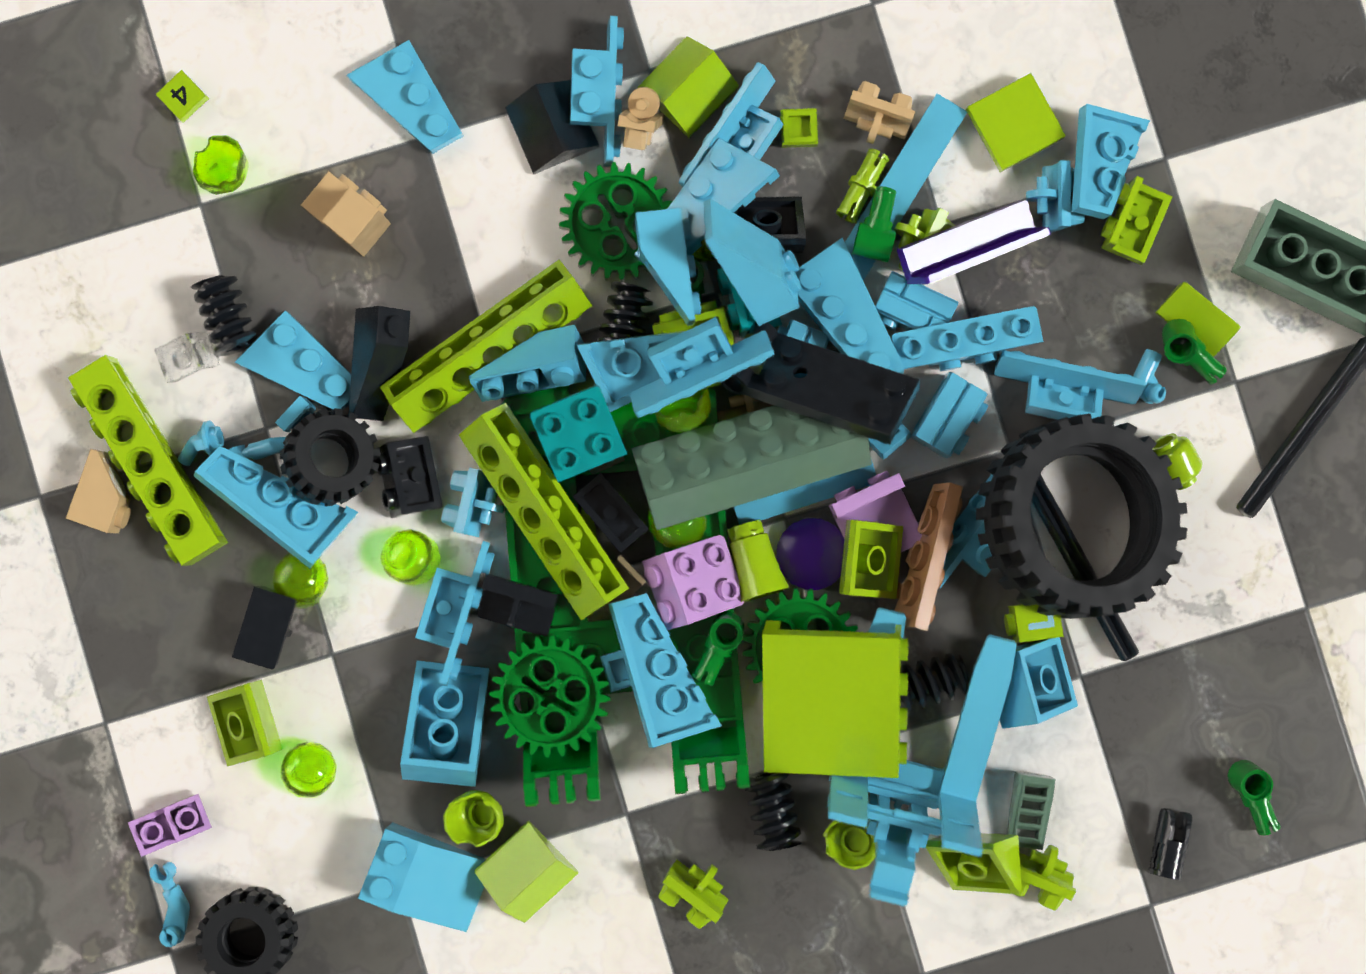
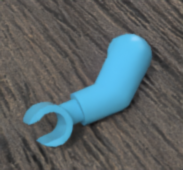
M286 437L267 438L250 443L247 448H245V445H239L228 450L247 459H262L280 453L284 448L283 442Z
M167 862L163 865L167 876L160 873L157 864L150 868L149 874L156 883L161 884L164 890L162 894L168 904L163 928L159 935L160 942L166 947H172L180 943L185 937L190 904L180 885L175 884L173 880L176 874L175 864Z

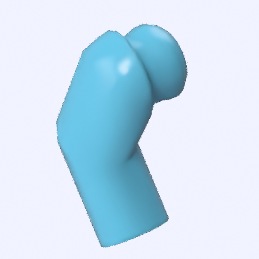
M1150 349L1145 350L1133 377L1146 381L1145 389L1140 398L1148 404H1157L1162 402L1166 396L1165 387L1158 383L1154 375L1163 356Z

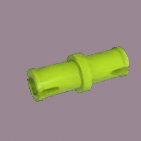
M868 149L867 155L857 174L852 175L848 182L850 187L840 207L835 212L840 218L844 214L847 215L844 219L845 221L856 223L868 197L873 196L875 193V184L889 161L888 156L882 154L881 158L878 157L880 154L879 150Z

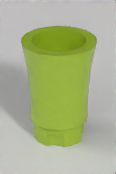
M761 520L740 524L727 530L731 541L729 547L739 579L741 602L756 600L790 588L780 570L768 533H764Z

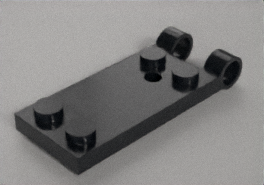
M755 321L744 339L761 331H766L774 355L766 360L759 374H755L748 367L722 381L721 384L726 390L733 394L746 395L865 437L891 444L920 389V379L780 334L769 323L758 326ZM797 373L807 374L804 378L794 376Z

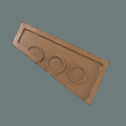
M953 483L933 484L917 528L918 532L922 534L921 539L910 548L905 561L910 569L903 583L898 582L896 598L898 602L894 611L906 615L905 630L928 631V627L935 617L936 607L934 603L936 594L944 580L945 572L943 566L946 554L953 544L952 530L955 517L958 516L962 507V486Z

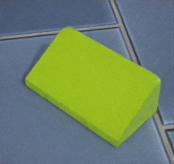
M1186 282L1177 285L1155 312L1167 323L1174 319L1189 321L1195 329L1196 336L1205 343L1206 350L1213 357L1241 328L1238 323Z

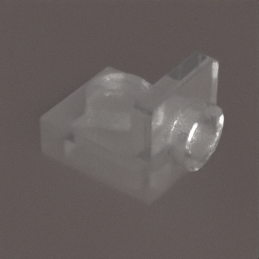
M209 332L185 333L154 349L166 383L177 382L199 370L215 368L221 364L219 357L213 354L216 345L209 342Z

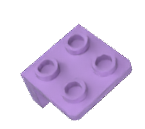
M884 471L867 479L870 486L859 492L852 486L834 495L837 502L829 505V508L844 539L846 520H859L904 526L901 552L912 548L917 541H920L922 534L917 530L918 523L901 489L905 485L899 473L890 477L888 471Z
M721 535L642 561L646 582L651 587L657 604L656 611L667 630L694 623L741 606L745 602H741L738 575L726 540Z

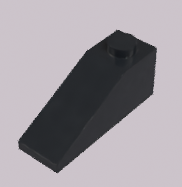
M383 306L356 309L349 413L352 412L358 415L356 419L384 421L389 402L380 386L400 373L409 343L411 312L409 310Z

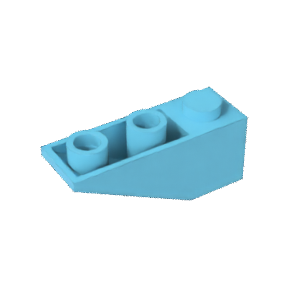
M681 208L637 212L635 214V228L639 258L686 325L691 326L694 324L695 315L701 314L699 293L692 292L690 278L696 277L694 255H687L685 241L691 240L689 218L682 219Z
M575 325L541 331L471 374L469 381L482 402L585 382L586 363L577 347L578 344L584 342Z

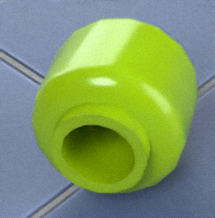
M1174 433L1157 439L1155 441L1157 444L1152 450L1157 456L1167 454L1172 462V465L1167 467L1171 478L1179 477L1183 488L1178 490L1192 486L1197 481L1196 476L1201 471L1203 465L1192 442L1187 437L1177 436Z

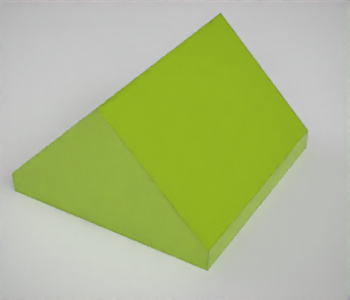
M686 36L637 88L649 87L653 89L660 99L659 110L690 138L739 87V84L714 50Z
M846 520L840 594L896 599L904 526Z
M262 680L207 696L227 767L262 758L283 749Z
M529 820L474 870L500 910L523 923L529 920L578 874V870Z
M980 833L983 849L981 857L942 847L941 836L927 841L925 848L952 890L1020 894L1022 883L1018 835Z

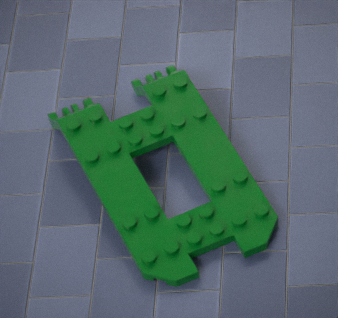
M569 385L510 396L501 403V405L504 403L508 405L553 474L554 472L530 418V413L570 396ZM712 387L698 390L688 398H681L664 406L656 413L647 414L640 418H637L632 402L610 412L627 454L624 455L625 460L599 473L609 474L638 471L632 448L717 423L715 390ZM590 470L559 482L578 512L579 504L572 497L578 492L576 476L592 475ZM505 506L510 579L560 594L547 636L515 628L516 653L519 655L523 654L521 649L522 642H526L531 649H534L536 637H540L544 646H548L550 637L556 636L557 645L560 647L565 639L569 638L571 639L570 650L574 651L581 644L584 645L582 657L587 658L595 654L596 658L591 664L592 668L603 667L600 656L621 650L613 619L588 621V616L583 620L579 618ZM725 510L656 530L653 520L656 556L717 535L723 536L728 546ZM732 608V609H730V610H727V611H724V612H732V613H734V608ZM719 614L668 630L669 637L677 652L681 653L685 660L686 667L691 676L707 648L704 643L710 634L714 619ZM723 623L718 626L717 631L722 638L728 640L736 637V628L732 624ZM735 648L731 658H726L713 686L704 684L708 671H705L701 681L692 676L696 685H699L706 697V703L712 713L718 718L721 726L671 742L675 794L687 793L688 781L687 776H685L684 765L699 764L700 775H698L701 792H709L707 763H714L716 791L724 790L726 786L725 774L722 772V762L736 761L737 787L739 789L750 788L737 648ZM541 660L536 665L535 673L540 680L549 681L554 675V666L548 660ZM605 671L597 676L599 681H607ZM528 677L522 678L524 684L545 696L543 703L547 706L552 702H556L572 715L577 716L579 714L576 708L555 696L557 692L555 687L550 690H544ZM572 680L566 687V693L570 699L580 701L585 697L586 688L581 681ZM609 685L601 689V694L633 692L632 686L611 692ZM526 691L520 692L521 711L530 712L534 706V698ZM551 712L547 716L546 724L551 731L561 732L565 728L566 720L561 713ZM593 728L588 729L592 737L590 742L581 737L578 738L580 749L577 751L569 743L566 744V754L564 756H561L557 748L553 747L551 755L545 757L543 747L540 746L535 754L531 755L530 743L526 742L523 745L525 807H533L539 804L536 778L549 777V802L552 805L560 804L558 776H564L567 804L575 803L576 787L574 786L573 775L587 774V800L589 802L601 801L597 730Z

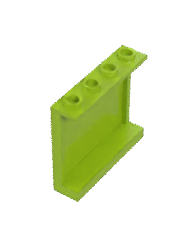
M766 620L762 633L764 772L898 778L900 764L907 765V742H900V730H907L908 708H900L901 696L908 695V673H901V661H908V638H901V625H895V633L782 630L781 621Z

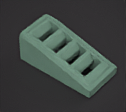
M1015 771L1007 834L1016 835L1017 828L1036 831L1035 838L1018 836L1019 847L1043 850L1056 781L1051 776ZM1025 786L1042 788L1041 795L1024 793ZM1023 800L1040 803L1039 809L1022 807ZM1020 814L1038 817L1037 824L1019 821Z

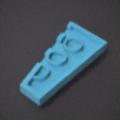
M718 138L667 208H681L682 219L689 218L691 240L685 241L687 255H692L702 246L701 241L705 239V201L711 199L734 213L740 206L746 207L756 198L755 193L767 182L771 185L780 176L777 169ZM637 250L634 255L638 259V261L643 263L639 258V252Z
M843 238L799 267V271L795 272L802 289L798 292L799 303L841 354L903 374L905 370L903 363Z
M218 446L194 473L196 479L309 569L358 513V511L347 506L343 508L337 504L333 506H325V503L321 502L318 505L309 503L310 498L305 496L301 499L296 495L298 490L294 486L288 487L286 484L288 478L284 476L280 478L264 470L263 466L221 446Z
M647 593L608 604L649 748L720 727L721 724L718 718L712 713L706 703V697L689 673L681 653L677 652L669 637L668 630Z

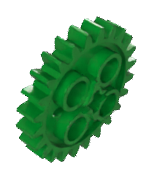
M612 162L611 171L605 173L601 165H597L596 177L585 171L584 180L586 183L584 185L576 181L572 183L577 194L565 193L564 199L571 207L560 208V214L568 217L569 220L560 222L559 229L567 230L570 233L563 236L561 240L563 244L573 243L574 245L568 251L569 257L581 255L578 262L579 268L584 267L588 263L592 265L591 276H594L601 269L604 270L605 281L609 280L612 272H617L619 281L623 282L625 272L630 271L634 279H638V268L641 266L650 273L646 266L638 261L634 255L638 250L637 236L633 229L635 214L637 212L667 209L673 201H662L668 189L664 187L655 190L654 187L658 178L654 176L648 181L644 180V168H641L634 175L631 174V163H627L623 172H618L616 163ZM619 189H625L632 194L633 200L627 205H619L613 200V194ZM600 195L606 198L618 219L626 218L624 220V229L637 244L636 249H632L618 226L610 227L612 218L608 210L598 200ZM589 209H596L602 214L603 219L597 225H588L582 219L583 213ZM609 239H616L622 243L623 250L619 255L610 256L604 252L603 244Z
M795 587L793 597L789 599L783 591H780V602L777 604L768 597L765 601L769 610L766 612L756 608L754 612L760 621L749 620L747 626L755 631L754 634L743 636V641L752 644V647L742 652L743 656L753 657V661L746 665V670L757 669L759 672L754 677L753 683L756 684L763 681L762 633L766 620L785 622L789 624L792 630H808V624L812 619L822 618L828 623V631L855 632L858 629L857 624L846 625L845 623L851 616V612L846 611L839 614L837 612L841 603L839 600L831 605L826 604L827 592H824L819 600L814 599L813 588H809L806 597H801L798 588Z
M556 636L550 637L548 646H544L542 639L536 637L534 649H531L526 642H522V655L509 651L508 654L513 663L511 665L499 663L498 666L505 672L504 677H492V680L501 686L500 690L489 692V696L499 698L500 703L490 709L493 712H502L503 715L495 724L496 726L507 724L510 727L504 735L506 739L515 734L519 737L516 748L519 749L526 742L530 743L531 755L535 754L539 746L543 747L545 757L551 755L553 747H556L559 754L564 756L566 754V744L568 743L575 751L579 750L578 738L581 737L590 742L592 737L588 729L601 730L602 726L596 720V717L608 716L609 713L600 707V703L611 700L610 696L601 694V689L610 684L609 681H599L597 677L605 670L604 667L592 668L591 664L595 660L596 655L593 654L583 658L584 645L581 644L574 651L570 650L571 639L569 638L565 639L561 647L557 645ZM541 660H548L554 666V675L549 681L540 680L535 673L536 665ZM528 677L544 690H550L555 687L557 689L555 696L576 708L579 714L577 716L572 715L556 702H552L547 706L543 703L545 696L524 684L522 678ZM572 680H579L585 685L586 694L580 701L570 699L566 693V687ZM522 691L530 693L534 698V706L530 712L520 711L515 704L517 695ZM551 712H559L565 717L566 725L563 731L553 732L548 728L546 719Z

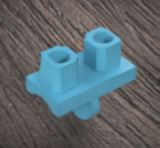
M1060 160L1057 164L1042 167V177H1037V189L1026 192L1027 201L1037 202V214L1042 215V227H1049L1050 232L1075 226L1085 221V215L1071 212V192H1073L1075 168H1071V161Z
M469 467L468 471L453 472L450 482L451 490L463 492L460 506L447 504L444 507L441 521L453 527V532L479 537L482 523L490 525L493 511L503 513L505 506L495 504L497 493L491 488L492 485L482 470Z

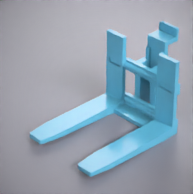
M880 607L875 613L868 632L895 633V625L899 624L901 625V638H903L906 615ZM994 635L986 637L971 675L947 762L943 769L907 760V765L900 764L898 778L829 775L828 818L866 828V834L873 835V842H875V867L869 885V895L871 898L900 906L908 904V894L915 873L916 853L919 852L920 847H926L929 834L941 835L942 847L981 857L983 849L976 800L1012 677L1017 647L1014 640ZM890 801H894V802H895V803H894V809H895V810L890 809ZM903 804L909 805L907 811L901 810ZM927 807L939 808L940 819L928 817Z

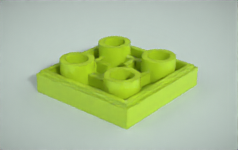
M1032 73L966 108L972 123L1000 173L1066 137Z

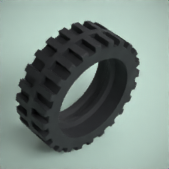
M1080 414L1070 418L1059 419L1023 432L1019 435V440L1009 442L1001 449V452L1005 455L1003 458L994 460L989 465L987 472L993 475L992 480L981 483L978 493L986 497L985 506L976 508V520H984L985 533L977 534L979 544H988L992 556L986 558L985 561L989 569H1000L1004 576L998 582L1005 590L1017 589L1020 593L1016 600L1024 606L1038 605V613L1047 616L1061 615V618L1064 619L1111 616L1113 613L1128 612L1135 609L1136 602L1149 601L1156 595L1151 587L1166 585L1172 577L1166 569L1168 565L1179 564L1183 553L1176 550L1178 540L1186 539L1188 529L1180 527V515L1188 513L1187 503H1179L1176 492L1177 489L1183 488L1179 477L1171 478L1167 467L1172 465V462L1167 454L1157 456L1152 450L1157 443L1150 436L1136 437L1137 427L1128 422L1114 426L1115 417L1102 415L1092 419L1091 414ZM1084 455L1101 464L1115 478L1127 502L1130 529L1125 551L1111 573L1099 579L1089 581L1075 580L1060 573L1041 551L1033 532L1031 501L1035 484L1041 472L1048 464L1064 456Z

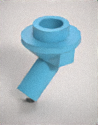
M210 420L203 422L198 433L188 439L177 458L178 461L183 465L190 466L199 450H203L208 455H211L218 446L223 447L224 437L220 427H215Z

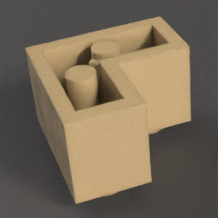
M328 171L301 206L364 257L391 224L384 216L387 210L365 189L360 194L356 191L359 187L344 174L336 178Z

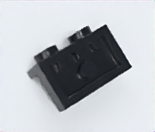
M429 436L388 442L378 447L380 448V457L376 459V463L379 464L377 473L382 475L385 488L382 491V502L385 510L390 512L391 518L443 507Z

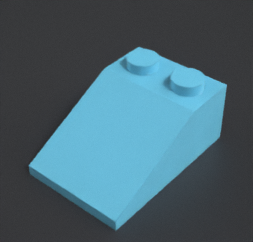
M711 199L705 201V242L758 326L799 308L798 292L802 289L795 273L799 271V265L792 251L785 252L778 239Z
M417 661L400 763L402 779L476 787L490 668L461 665L457 680L449 679L448 685L444 686L439 684L445 666L444 663Z
M392 822L385 828L358 899L393 913L467 932L484 889V885L474 870L486 859Z

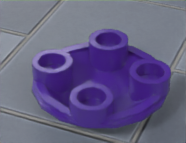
M805 518L792 523L782 533L777 544L776 560L782 574L791 584L804 590H809V588L820 590L831 586L841 577L844 537L834 524L823 519Z

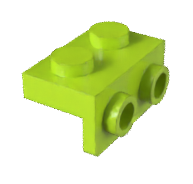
M1136 176L1129 184L1124 183L1117 200L1119 207L1115 217L1109 216L1104 224L1101 236L1105 237L1101 249L1142 265L1147 259L1173 196L1142 184L1144 178Z

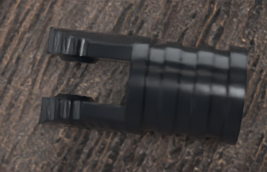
M1161 808L1148 873L1169 879L1182 880L1183 863L1186 858L1185 853L1188 848L1192 826V814L1180 812L1175 816L1174 811H1171V809Z

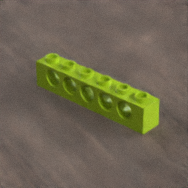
M559 259L381 385L380 388L392 408L410 430L415 433L423 426L430 424L448 408L461 402L465 396L475 390L469 381L471 374L541 331L564 327L572 320L579 318L583 312L592 307V304Z
M104 355L68 377L74 387L70 390L74 400L81 408L86 407L92 417L89 420L92 430L100 439L104 438L111 448L108 451L111 461L119 470L123 469L130 480L127 482L129 491L136 500L143 501L149 511L145 514L149 524L156 532L161 531L166 539L167 544L164 547L169 557L175 563L179 562L181 566H192L228 543L227 539L117 358ZM112 392L115 399L114 404L110 409L105 410L102 406V399L106 393ZM130 422L133 426V435L129 440L124 441L120 434L121 428L124 424ZM148 453L152 458V466L144 473L139 467V461L144 454ZM167 484L171 489V497L168 502L163 504L158 499V490L162 485ZM183 515L187 516L190 521V529L184 535L180 534L176 527L178 519Z
M506 403L480 415L459 434L466 448L581 620L629 589Z

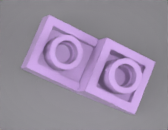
M199 794L128 822L141 857L212 828Z

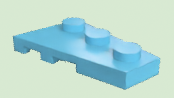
M409 40L346 75L351 82L366 93L380 108L384 109L432 154L464 137Z
M1086 104L1079 109L1071 212L1105 219L1112 215L1126 181L1125 173L1130 161L1135 159L1139 149L1137 144L1141 134L1146 131L1150 120Z
M286 310L235 361V363L332 410L334 408L344 410L349 405L351 373Z
M685 331L577 345L595 384L602 391L610 412L631 403L630 393L661 378L649 357L647 349Z

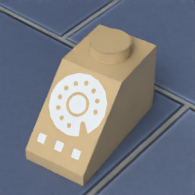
M90 449L66 519L106 533L119 534L120 528L123 529L129 521L131 508H128L131 498L107 452Z

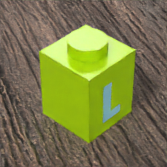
M1038 605L1008 606L1009 614L1004 615L1006 633L1008 636H1013V640L1018 643L1064 637L1061 615L1047 616L1038 613Z

